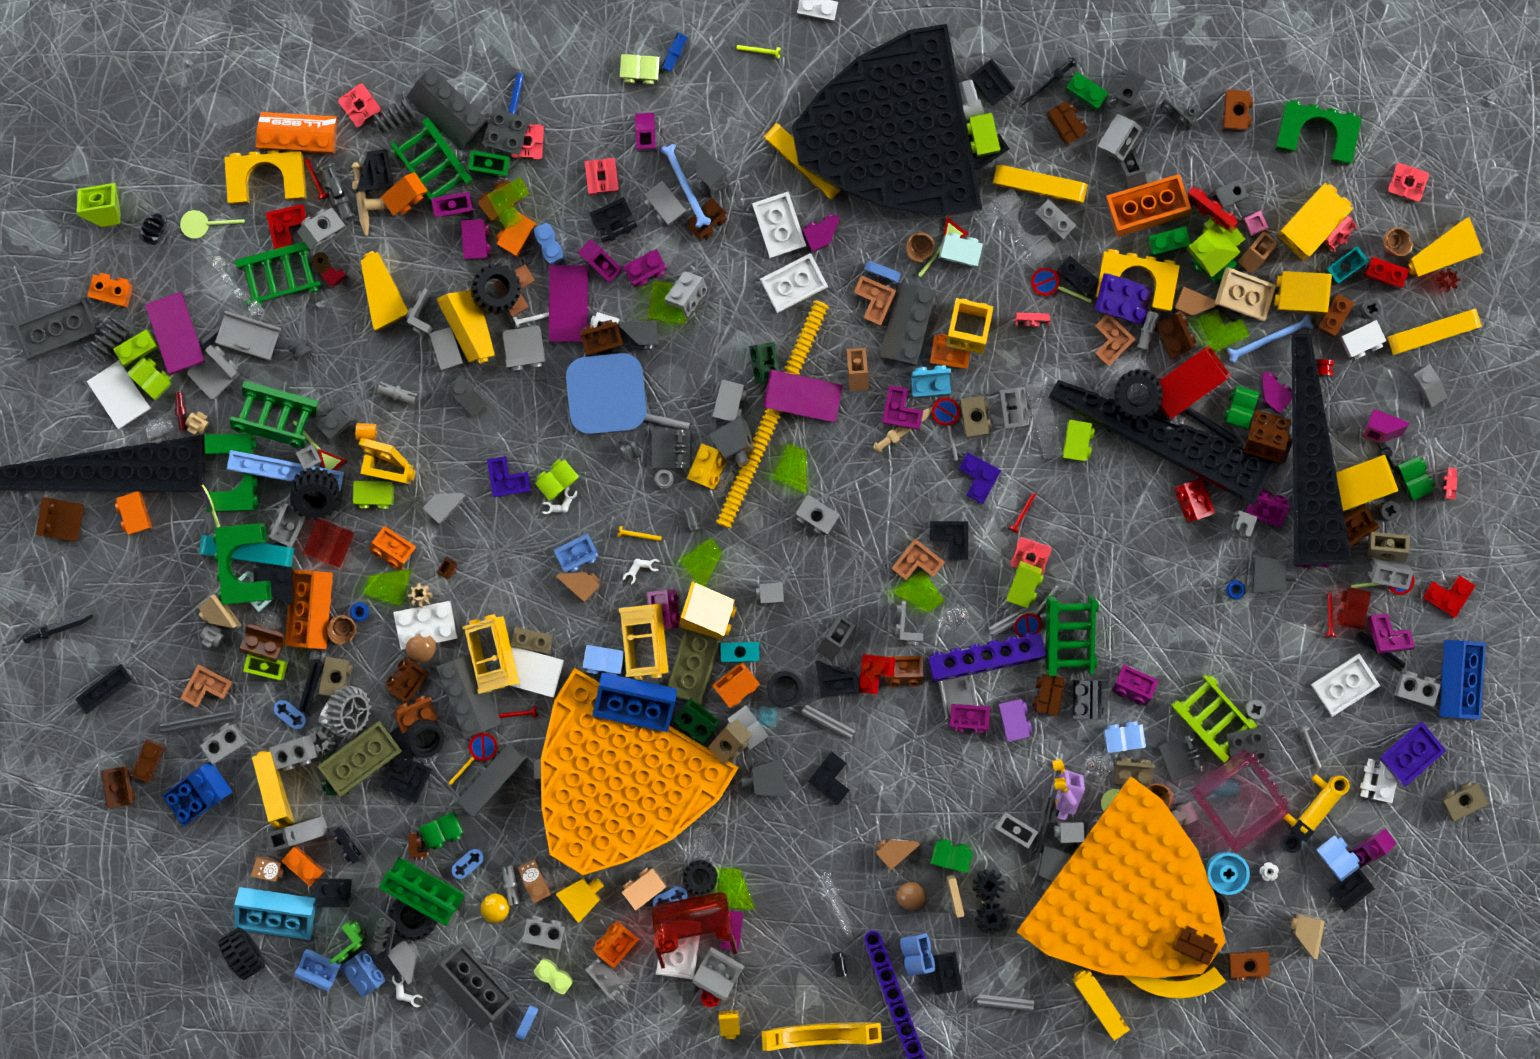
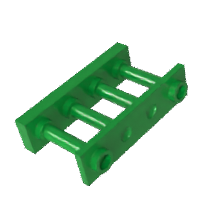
M429 117L422 121L425 125L422 127L423 130L399 147L394 141L391 142L393 146L391 151L397 159L401 158L411 173L415 172V167L435 153H440L441 151L447 156L444 158L445 161L419 178L424 185L448 167L452 168L454 166L458 172L454 178L433 193H430L429 190L426 192V195L423 197L431 206V198L442 196L459 183L465 182L468 186L474 181ZM432 135L435 139L434 145L408 162L402 153L426 136L430 137Z
M305 242L234 260L236 268L242 269L245 272L252 299L246 300V305L257 308L263 306V302L304 291L314 293L319 291V287H323L320 281L314 282L308 259L310 249ZM295 254L301 259L307 282L306 285L299 287L295 285L289 262L290 256ZM277 259L282 262L289 288L277 292L270 265L273 260ZM258 264L263 266L270 292L269 295L261 297L258 295L252 272L253 266Z
M244 381L242 396L246 399L239 418L231 416L230 428L238 433L253 434L289 444L294 448H305L306 436H302L308 416L317 415L318 400ZM253 400L264 402L257 423L246 420ZM272 405L283 408L276 428L265 426ZM290 410L301 412L294 433L283 430Z
M1088 595V603L1060 604L1054 596L1046 597L1045 672L1049 676H1057V670L1065 667H1086V670L1091 675L1094 674V668H1097L1095 628L1096 612L1099 611V603L1092 595ZM1067 611H1088V622L1060 623L1058 621V614ZM1060 630H1087V640L1059 641V639L1057 640L1058 632ZM1087 648L1086 659L1059 660L1057 658V651H1060V649Z
M401 857L397 858L391 871H387L379 886V889L444 926H447L454 911H457L466 895Z

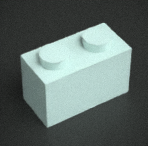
M949 233V235L943 236L938 259L975 268L978 266L983 244L978 243L979 240L976 238L967 237L966 240L960 238L959 234Z

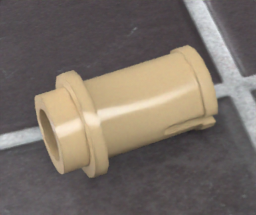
M381 198L363 199L364 211L380 210L383 212L387 209Z

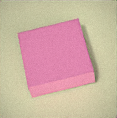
M1261 211L1243 218L1250 237L1269 228Z

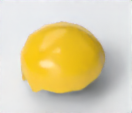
M493 893L487 895L480 906L482 918L492 924L503 922L508 916L510 909L508 900L501 894Z

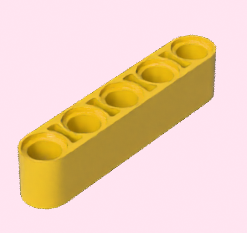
M775 123L763 136L772 147L830 200H833L841 191L798 165L794 139L778 123Z
M996 165L992 182L996 186L1080 204L1084 203L1088 184L1004 165Z
M1472 309L1388 336L1387 339L1392 354L1396 355L1480 328L1482 325L1477 310Z

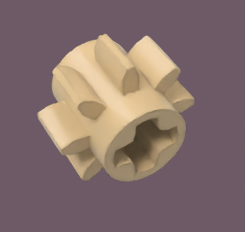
M199 411L197 414L192 412L185 422V425L188 426L187 431L193 435H197V433L203 434L209 425V422L206 421L207 416Z
M418 583L417 587H411L412 594H409L408 597L413 599L411 602L413 606L418 604L422 609L423 605H430L429 598L433 597V595L428 592V586L423 588Z

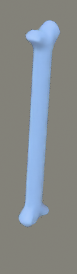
M676 145L662 146L660 152L667 156L697 217L695 226L697 228H700L702 225L709 226L711 219L703 214L675 157L674 149Z
M1305 314L1301 321L1237 350L1227 348V353L1230 356L1229 362L1235 363L1240 356L1302 328L1313 329L1312 316Z

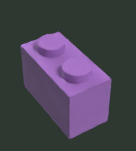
M1022 699L999 703L998 707L1006 741L1030 737L1029 732H1032V726L1030 721H1026L1025 714L1028 713L1026 702H1022Z

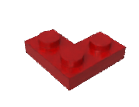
M304 204L266 212L274 249L293 245L290 227L301 225L300 223L307 218Z
M1460 575L1457 576L1449 591L1432 581L1422 598L1451 617L1456 618L1476 585Z
M863 654L859 692L878 694L879 676L894 677L896 658Z

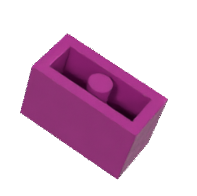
M484 219L461 221L464 260L488 259V254H491V244L487 243V235H490L489 224H486Z

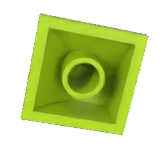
M116 183L78 189L77 215L100 227L120 224L121 212Z
M1216 224L1211 226L1186 249L1211 278L1240 253L1239 249Z

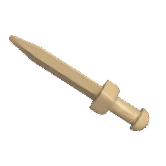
M354 162L351 166V169L354 170L355 181L352 183V188L355 192L362 164L359 162ZM356 192L359 220L363 232L367 236L369 231L368 210L364 211L362 205L363 199H366L365 192Z
M932 407L923 410L922 422L932 413ZM898 427L895 430H890L886 438L878 443H874V450L882 452L884 447L890 443H897L900 437L912 429Z

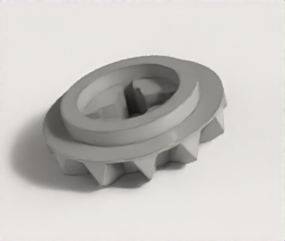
M323 726L314 727L309 730L306 736L311 735L313 743L317 741L316 734H318L320 739L327 738L322 743V749L319 745H314L317 757H324L330 754L335 747V737L332 731Z

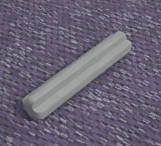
M1034 602L1028 608H1023L988 628L992 636H995L1014 626V622L1019 615L1025 612L1035 613L1040 606L1039 603Z
M805 705L801 713L848 739L852 738L855 731L808 705Z
M981 994L977 997V1004L982 1006L1033 1011L1034 1009L1033 1000Z

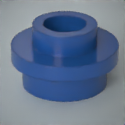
M1231 581L1226 587V593L1231 599H1240L1245 594V586L1240 581ZM1234 586L1238 587L1239 592L1237 594H1234L1232 592V588Z
M355 603L350 609V616L355 621H364L369 616V608L364 603ZM359 608L363 610L361 616H358L356 613Z

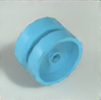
M1229 851L1218 852L1210 857L1205 866L1212 888L1221 894H1237L1248 884L1250 877L1249 866L1238 854ZM1228 869L1230 871V874L1228 876L1223 875V873L1227 872Z

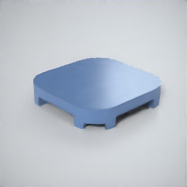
M629 353L578 358L569 365L566 372L569 412L572 424L577 430L589 434L623 431L637 428L643 423L647 415L643 368L635 356Z

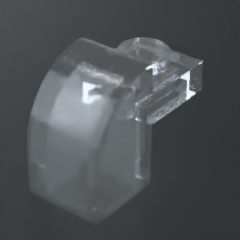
M1129 356L1114 361L1118 379L1130 370L1145 369L1148 372L1150 371L1147 363L1138 357ZM1136 383L1138 394L1148 391L1145 385Z

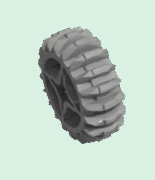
M340 687V690H335V695H330L331 701L327 702L329 706L325 710L327 711L325 718L328 720L326 725L337 736L344 738L356 737L357 734L362 733L363 728H366V722H369L368 716L372 714L369 712V709L372 707L368 704L370 699L367 697V693L358 687Z

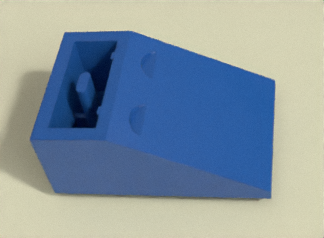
M208 762L165 792L162 797L184 827L221 802L233 791L215 765Z

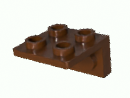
M1180 312L1155 325L1169 359L1195 348L1196 339L1192 332L1189 333L1186 327L1189 325L1185 315H1181Z
M1255 410L1249 436L1242 452L1279 463L1286 450L1291 420Z
M42 497L35 535L77 542L84 504Z

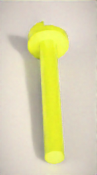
M737 45V50L776 55L777 59L780 58V47H777L776 50Z

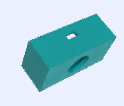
M1357 246L1325 269L1327 274H1332L1331 280L1337 285L1369 261ZM1341 262H1350V271L1343 272L1340 268Z
M759 642L721 643V662L760 661ZM738 646H742L746 650V654L742 658H738L734 654V650Z

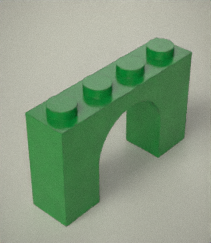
M1290 100V102L1284 104L1275 149L1294 153L1303 124L1310 120H1321L1332 128L1335 135L1331 162L1350 165L1353 161L1362 118L1357 117L1355 113L1346 112V114L1338 113L1339 110L1327 108V110H1323L1315 104L1305 106L1301 105L1300 101Z
M253 434L204 435L205 454L207 455L229 454L230 450L254 455V449H257V439L253 437ZM244 473L243 480L237 488L226 492H208L215 512L256 511V506L259 505L258 495H255V487H258V476ZM207 505V512H211L210 508Z
M265 523L216 527L215 532H213V541L217 545L215 561L218 563L219 570H217L216 576L217 581L220 582L218 597L222 601V605L272 600L270 581L242 582L233 574L231 569V559L238 548L249 544L267 543Z

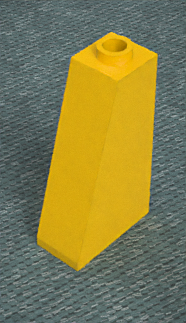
M1470 217L1459 222L1408 260L1409 264L1407 267L1409 273L1414 275V278L1482 254L1483 251Z
M374 251L365 254L363 256L364 259L360 261L373 328L378 332L405 318L409 310L381 255L378 252L374 253Z
M472 290L448 293L436 298L468 362L477 361V364L488 362V358L495 356L484 312L479 309L480 306L474 303L475 299L471 295Z
M258 752L257 756L252 757L268 822L276 830L295 825L279 769L276 770L271 752Z

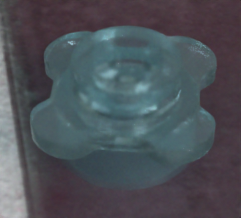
M762 706L760 708L761 717L758 720L761 725L770 724L775 726L777 724L776 715L779 712L776 707L767 708Z

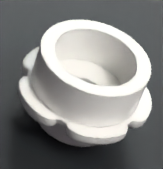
M1267 862L1260 868L1263 880L1274 881L1278 877L1277 873L1279 870L1276 865Z

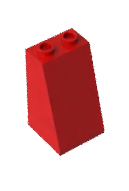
M1210 345L1160 379V384L1163 388L1162 407L1160 409L1166 417L1169 416L1172 419L1231 376Z

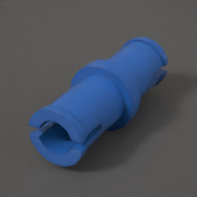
M677 32L671 47L667 49L668 54L661 68L672 72L678 57L682 55L681 51L688 40L687 36Z

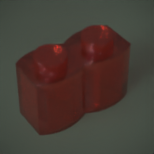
M1347 587L1345 591H1342L1340 602H1343L1342 609L1338 610L1336 617L1340 626L1359 630L1364 629L1371 592Z

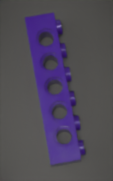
M1031 632L1025 634V637L1022 638L1012 636L1006 638V641L1003 642L993 640L987 642V645L984 646L974 644L968 646L969 649L965 650L954 648L950 650V653L946 654L942 652L932 653L931 657L928 658L932 683L1045 660L1046 652L1042 635ZM1026 645L1029 651L1023 653L1019 650V646ZM1003 648L1008 649L1010 655L1007 657L1002 656L1000 650ZM987 652L991 655V659L988 661L984 660L981 654ZM969 656L972 658L973 663L965 664L962 658ZM950 660L954 663V667L946 668L944 662Z

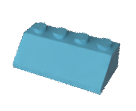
M239 887L234 904L235 929L240 927L249 932L311 940L315 916V907L313 906L315 898Z

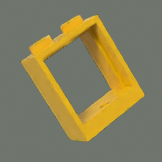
M956 298L946 346L983 354L994 306ZM958 312L986 318L982 337L954 330Z

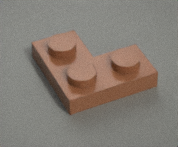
M525 264L514 270L516 277L519 276L520 290L535 282ZM500 280L493 283L501 298L505 297L507 294L505 284ZM521 293L514 306L508 309L512 317L529 308Z
M861 275L854 294L871 301L863 319L881 326L896 290Z
M1106 314L1094 326L1107 339L1095 352V355L1109 367L1130 346L1135 338L1111 315Z
M914 539L891 569L905 580L909 578L917 566L934 577L945 562L918 540Z
M198 664L180 699L195 707H199L207 691L225 699L233 682Z

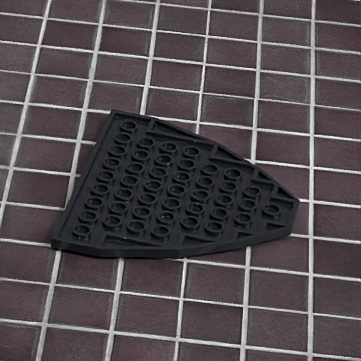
M947 24L908 30L857 57L819 91L791 127L798 165L837 189L884 208L942 217L982 210Z

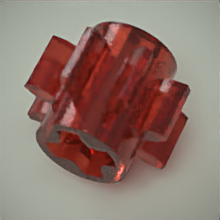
M1450 268L1446 269V273L1442 270L1439 271L1441 277L1435 279V281L1440 283L1438 288L1444 287L1446 292L1450 291V287L1457 289L1458 287L1455 283L1461 281L1456 276L1458 271L1451 272ZM1447 276L1449 279H1452V282L1449 284L1448 281L1444 280Z

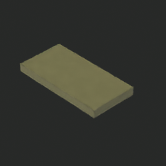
M684 629L667 685L668 687L677 688V698L687 701L691 698L702 705L721 643L720 639Z
M377 721L318 765L317 768L337 795L342 797L401 753L402 750L382 723Z

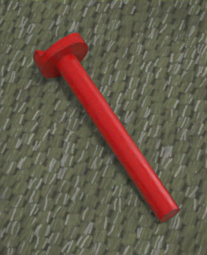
M305 159V164L320 194L318 199L329 198L328 193H324L309 159Z
M1031 494L1013 526H1009L1008 530H1012L1016 534L1019 533L1017 528L1036 494Z
M1329 593L1327 594L1328 633L1325 634V638L1329 636L1336 637V633H1333L1332 594Z
M532 706V710L499 713L498 716L499 718L533 714L535 718L538 717V713H536V706Z

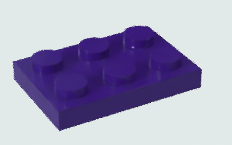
M1104 273L1095 311L1144 325L1153 288Z
M1420 721L1385 751L1379 759L1400 785L1406 787L1446 750L1425 724Z

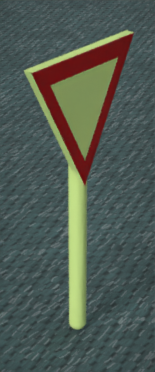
M946 218L943 236L949 235V233L959 234L960 238L969 235L968 232L951 219ZM940 247L918 274L919 277H922L938 256Z
M293 421V424L297 427L298 423ZM303 430L302 434L306 436V439L319 452L323 468L336 471L347 461L321 450Z

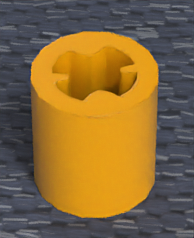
M357 423L356 440L365 438L376 441L377 425Z

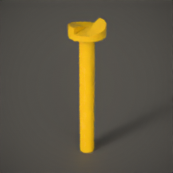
M623 526L618 527L620 532L617 537L621 538L622 534L661 541L662 539L661 536L622 530Z

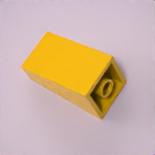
M1324 183L1283 226L1276 236L1304 261L1313 254L1353 210L1352 204L1347 198H1341L1333 185Z
M1385 455L1336 472L1343 511L1398 491Z

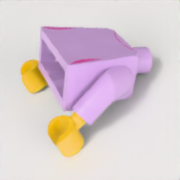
M1057 759L1052 761L1054 771L1060 770L1061 772L1059 773L1060 778L1054 779L1055 790H1058L1055 798L1056 817L1066 820L1068 813L1072 815L1076 813L1085 791L1083 775L1065 770L1063 761Z

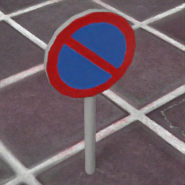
M941 398L934 403L932 416L938 424L947 426L954 460L958 461L951 425L958 420L960 408L955 400Z
M1056 585L1048 596H1053L1059 587ZM1046 599L1035 613L1025 612L1016 618L1013 629L1020 638L1025 637L1024 635L1027 633H1039L1042 622L1037 615L1046 605Z

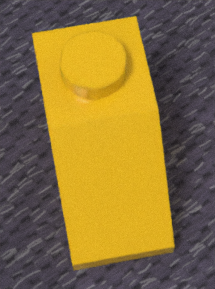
M738 1010L719 1011L721 1036H725V1039L737 1038L736 1035H740Z

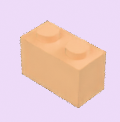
M645 868L638 874L640 878L635 882L631 879L623 885L624 890L622 894L635 911L667 886L654 868L650 870Z

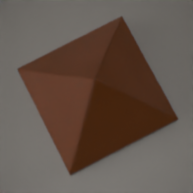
M446 556L437 573L448 580L456 574L458 563Z

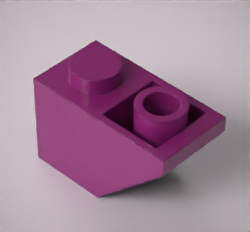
M654 113L635 114L637 152L656 151Z
M833 214L822 218L823 222L818 224L812 222L805 225L806 229L803 230V234L811 253L830 245L840 219L838 215L833 216Z
M1263 372L1260 375L1262 402L1278 415L1292 400V389L1286 384L1281 385L1277 382L1278 378L1273 373Z
M1373 409L1367 418L1362 437L1377 443H1383L1402 436L1409 426V422L1388 415L1383 411Z
M1386 828L1367 838L1349 853L1353 852L1359 859L1358 865L1361 868L1386 855L1397 843Z

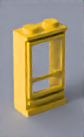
M662 604L619 608L626 677L633 676V679L640 680L645 679L644 675H650V678H660L662 673H669ZM651 623L652 634L633 635L632 625ZM652 637L655 659L654 667H636L634 638Z
M488 615L484 617L485 620L480 621V619L471 620L469 625L462 627L463 630L465 629L479 688L477 689L478 694L489 693L492 690L520 684L504 616ZM491 627L498 655L484 659L478 630ZM499 659L501 669L487 672L485 662Z
M1082 968L1073 974L1075 977L1072 978V981L1115 1041L1130 1030L1129 1027L1125 1024V1021L1121 1018L1088 968L1086 970Z

